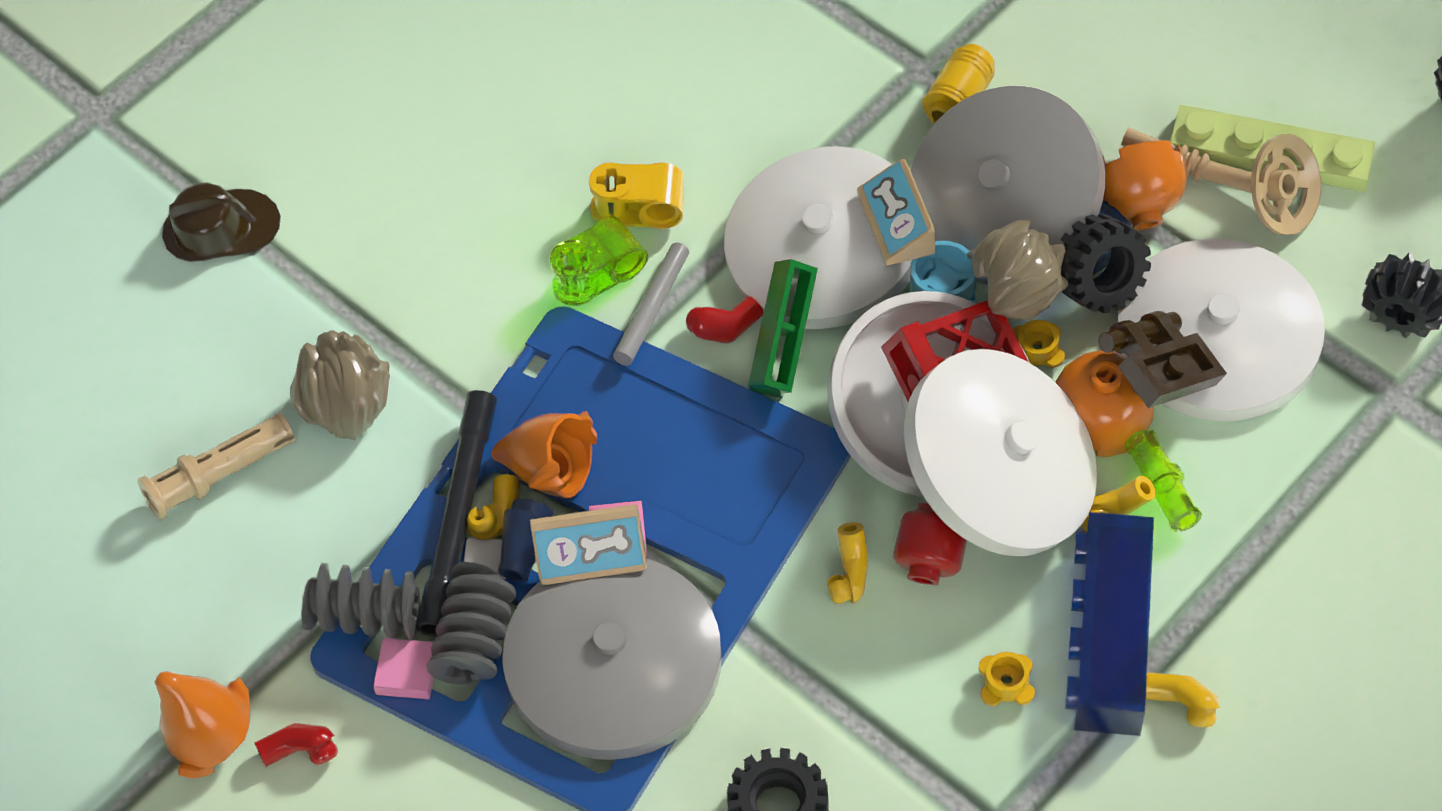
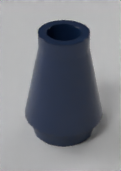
M518 498L513 500L510 509L504 511L501 556L497 570L499 575L517 582L528 581L530 572L536 562L530 520L552 517L554 512L550 507L534 500Z

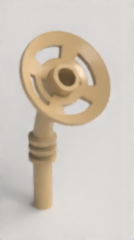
M1128 127L1121 146L1125 147L1147 141L1161 140ZM1281 134L1270 138L1259 150L1253 164L1252 173L1210 161L1209 154L1205 153L1201 157L1197 149L1189 152V146L1187 145L1181 147L1187 178L1192 174L1193 181L1196 182L1204 179L1251 193L1255 210L1262 223L1270 231L1279 235H1293L1304 230L1312 221L1320 201L1321 176L1313 151L1300 137L1292 134ZM1284 149L1293 154L1300 166V170L1297 169L1289 157L1282 155ZM1268 155V163L1263 167L1262 171L1260 172L1261 166ZM1282 165L1285 170H1278L1279 166ZM1298 188H1303L1300 205L1292 216L1287 207L1292 203ZM1268 213L1275 215L1276 221L1272 219L1268 215Z

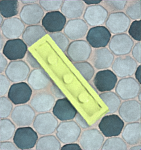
M1180 104L1171 137L1172 145L1177 146L1179 144L1181 147L1187 145L1189 146V152L1197 149L1201 157L1205 153L1209 154L1210 161L1252 170L1255 158L1266 141L1276 135H1296L1303 139L1313 151L1320 170L1321 184L1361 192L1366 191L1375 148V141ZM1284 149L1282 155L1289 157L1297 169L1300 170V166L1293 154ZM1268 155L1261 166L1260 172L1262 171L1263 167L1268 163ZM1280 165L1278 170H1285V169H1284V167H1283L1282 165Z

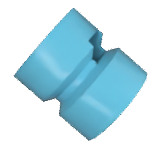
M935 241V254L911 261L910 292L930 291L947 293L975 303L977 277L973 274L972 259L967 258L969 250L963 245L952 241Z

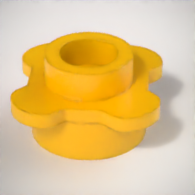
M1036 319L1012 329L1030 364L1033 366L1048 365L1051 368H1057L1063 364L1065 353L1059 349L1061 330L1057 325L1045 320ZM1033 345H1041L1042 348L1035 349Z
M1001 652L994 656L988 655L982 658L978 666L979 672L984 676V687L980 692L982 701L989 706H997L1000 702L1015 701L1019 705H1027L1032 702L1035 696V689L1029 683V674L1033 669L1031 659L1026 655L1013 652ZM1007 676L1012 681L1009 684H1005L1001 679Z

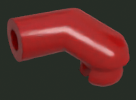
M747 296L731 311L708 306L695 307L686 316V326L691 333L703 340L731 343L763 316L764 311L754 298Z
M294 723L254 742L265 767L297 751H307L311 762L315 765H321L330 761L338 753L337 745L332 740L334 734L326 726Z

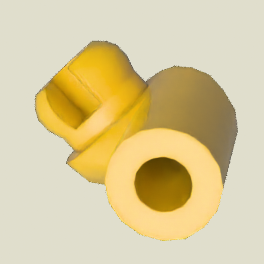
M857 522L842 524L837 529L843 575H833L827 581L830 598L836 604H842L849 600L853 604L865 592L868 552L864 527Z
M1146 672L1144 700L1180 702L1188 706L1187 721L1191 726L1212 727L1216 723V709L1220 708L1218 697L1196 679L1187 675Z

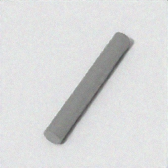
M678 242L671 244L613 354L614 360L624 366L632 364L689 255V249L685 245Z

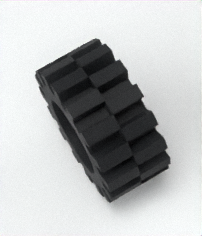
M770 748L761 750V760L757 762L751 754L744 759V770L736 767L732 773L733 784L728 783V811H759L756 806L758 797L763 791L772 787H785L795 792L800 800L797 811H829L828 786L826 778L821 779V769L816 763L809 767L808 756L800 752L795 760L791 759L790 749L780 748V757L773 758Z

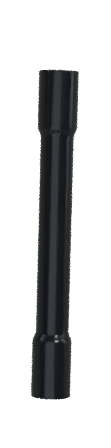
M482 390L470 391L466 396L458 432L459 444L430 576L424 586L416 622L417 630L429 636L437 637L436 626L442 618L441 607L447 599L446 588L452 580L451 570L454 565L460 563L468 527L467 516L472 508L484 448L489 441L497 398L493 394Z

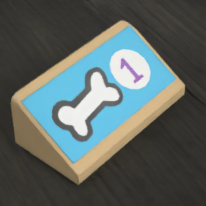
M906 159L893 163L857 188L858 198L886 266L935 254L934 226Z
M637 504L530 520L538 575L542 585L638 572L647 568L645 541Z

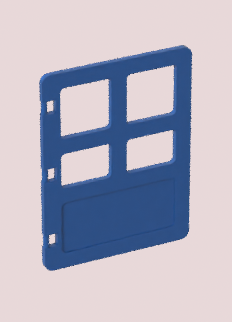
M565 306L553 308L545 314L526 341L523 351L514 364L508 367L491 392L497 398V404L489 441L484 448L476 489L489 473L495 472L501 475L509 474L518 477L508 467L495 461L491 457V452L499 440L526 420L549 413L578 415L581 412L587 411L593 420V428L597 432V444H592L591 468L582 490L571 498H559L543 492L539 493L578 512L589 511V506L642 501L647 545L725 582L723 590L711 607L720 634L722 667L846 467L851 455L839 439L835 428L643 341L632 364L629 366L621 365L614 360L613 354L625 332L573 308ZM535 355L548 360L536 378L523 373ZM459 439L441 463L442 467L427 488L422 490L369 566L373 583L380 582L385 569L392 570L394 584L400 585L406 571H412L415 579L423 567L432 565L447 499L439 495V492L452 475ZM519 478L520 484L529 488V485ZM466 537L463 545L460 563L464 562L466 541L468 539ZM531 570L527 582L503 579L516 590L514 600L509 603L515 606L519 605L525 595L540 582L538 572ZM339 623L337 629L333 632H323L310 654L313 670L320 678L580 811H632L676 741L674 740L660 749L641 756L616 759L608 771L598 773L502 724L504 717L513 705L505 680L502 653L498 659L493 660L497 667V674L491 679L480 680L470 697L461 702L455 701L433 689L431 690L430 700L376 695L373 686L378 661L365 655L366 649L375 636L365 635L362 627H359L358 631L354 634H347L343 632Z

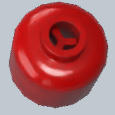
M923 502L917 505L916 510L907 511L902 516L893 558L899 566L908 570L907 578L909 580L924 585L936 586L939 584L940 577L955 576L960 571L967 540L943 522L928 503Z

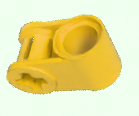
M610 162L595 167L590 173L589 188L590 192L594 195L590 203V213L597 224L608 228L651 227L655 229H668L677 226L682 221L684 175L677 166L662 162L653 164H619ZM610 176L614 177L615 188H610ZM609 202L613 203L614 213L612 215L609 214Z

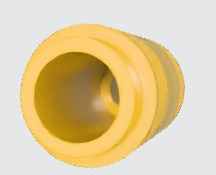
M965 44L953 50L922 101L923 109L933 124L962 100L987 89L995 75V62L992 55L986 49L976 44Z

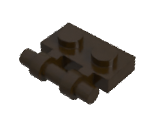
M1154 311L1143 315L1140 321L1136 323L1131 320H1124L1113 324L1109 331L1101 333L1098 337V345L1103 352L1110 353L1115 351L1120 354L1126 353L1127 357L1118 367L1132 385L1135 393L1140 396L1148 408L1216 386L1227 374L1198 333L1185 337L1181 334L1179 330L1182 327V320L1176 312Z

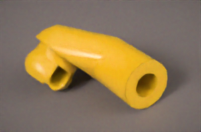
M502 474L494 478L493 503L483 506L479 511L475 506L468 513L467 524L472 536L480 540H490L502 535L504 511L511 508L514 499L519 498L520 480L518 477Z
M1138 476L1119 489L1095 496L1090 512L1081 525L1083 530L1090 535L1106 533L1110 528V523L1121 520L1155 497L1156 492L1153 483L1144 476Z

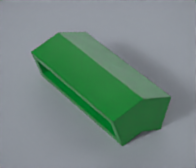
M792 259L774 262L748 383L750 390L783 398V394L792 392L818 268ZM795 278L798 279L790 320L789 323L783 321L792 279ZM780 335L786 336L777 380L773 381L771 377Z

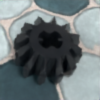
M1410 253L1403 259L1389 254L1383 262H1376L1374 268L1369 271L1365 281L1366 287L1362 294L1361 306L1370 311L1369 320L1372 322H1382L1385 325V332L1390 330L1400 331L1404 338H1407L1412 332L1426 338L1431 330H1439L1442 324V269H1433L1430 267V259L1420 262L1415 260Z

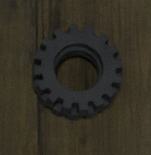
M1100 214L1099 217L1095 215L1086 216V224L1077 221L1072 225L1074 232L1071 235L1065 232L1060 239L1064 242L1065 247L1061 275L1068 281V287L1062 293L1096 313L1100 311L1103 314L1111 313L1112 307L1120 310L1126 307L1125 299L1133 301L1138 296L1135 291L1137 286L1144 287L1147 279L1142 277L1143 273L1150 271L1151 262L1145 259L1151 255L1150 247L1144 244L1147 240L1142 234L1115 218ZM1111 248L1110 260L1106 269L1093 279V270L1098 258Z

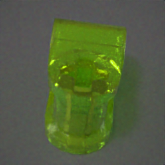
M615 216L606 217L595 223L591 228L569 240L559 243L553 248L550 254V267L556 274L553 279V293L556 299L563 304L569 306L586 304L594 297L619 283H624L637 276L645 267L649 255L620 219ZM565 255H566V260H567V266H564V256H565ZM582 279H583V285H584V289H583V290H581V280H582Z

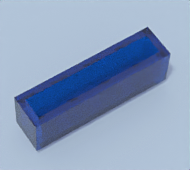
M1089 512L1086 532L1076 531L1074 564H1084L1083 579H1073L1071 611L1081 612L1080 628L1070 627L1068 660H1078L1077 677L1067 676L1065 709L1075 710L1074 730L1141 736L1146 703L1154 517Z

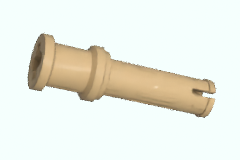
M278 412L264 422L222 442L205 453L203 452L196 457H193L191 454L188 456L182 455L177 458V464L151 478L145 475L138 478V486L155 517L158 520H162L167 517L169 509L194 496L200 500L210 491V486L219 480L251 465L288 444L294 443L293 431L285 417Z

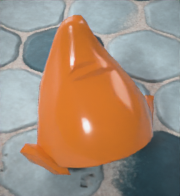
M587 411L581 412L578 415L564 413L544 414L526 420L499 440L492 449L491 457L513 471L529 485V488H534L539 492L559 498H571L582 490L589 475L592 462V444H597V432L593 428V420Z
M168 671L159 673L154 682L161 700L159 728L169 753L179 761L178 775L194 779L215 773L214 766L225 761L245 740L250 723L248 688L240 677L231 681L228 686H225L205 677L182 675Z

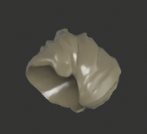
M1027 219L1017 220L1003 228L992 230L984 240L967 253V258L972 259L973 274L977 278L986 276L988 280V307L993 314L1002 315L1009 320H1032L1049 308L1058 293L1068 287V281L1061 275V266L1065 254L1064 245H1050L1048 243L1049 236L1042 232L1039 233L1037 230L1029 229L1031 221Z
M334 330L323 332L318 336L316 345L307 342L300 349L296 372L290 386L291 404L305 422L319 425L338 438L356 440L362 437L363 433L372 426L374 420L387 404L390 379L389 362L380 360L372 347L359 335L351 336L345 331L338 333Z

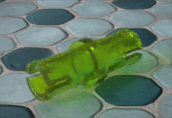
M1150 429L1149 432L1142 430L1132 435L1127 440L1125 449L1131 455L1142 476L1148 478L1153 483L1156 492L1154 498L1167 518L1171 530L1177 532L1179 529L1182 532L1195 526L1201 520L1202 512L1196 506L1183 483L1185 475L1177 463H1171L1154 430Z

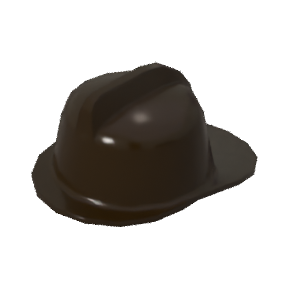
M208 182L196 183L185 188L177 195L174 202L169 205V215L163 224L162 238L166 249L178 259L189 262L242 255L260 250L273 241L280 229L281 215L276 203L266 194L252 189L225 190L219 185Z

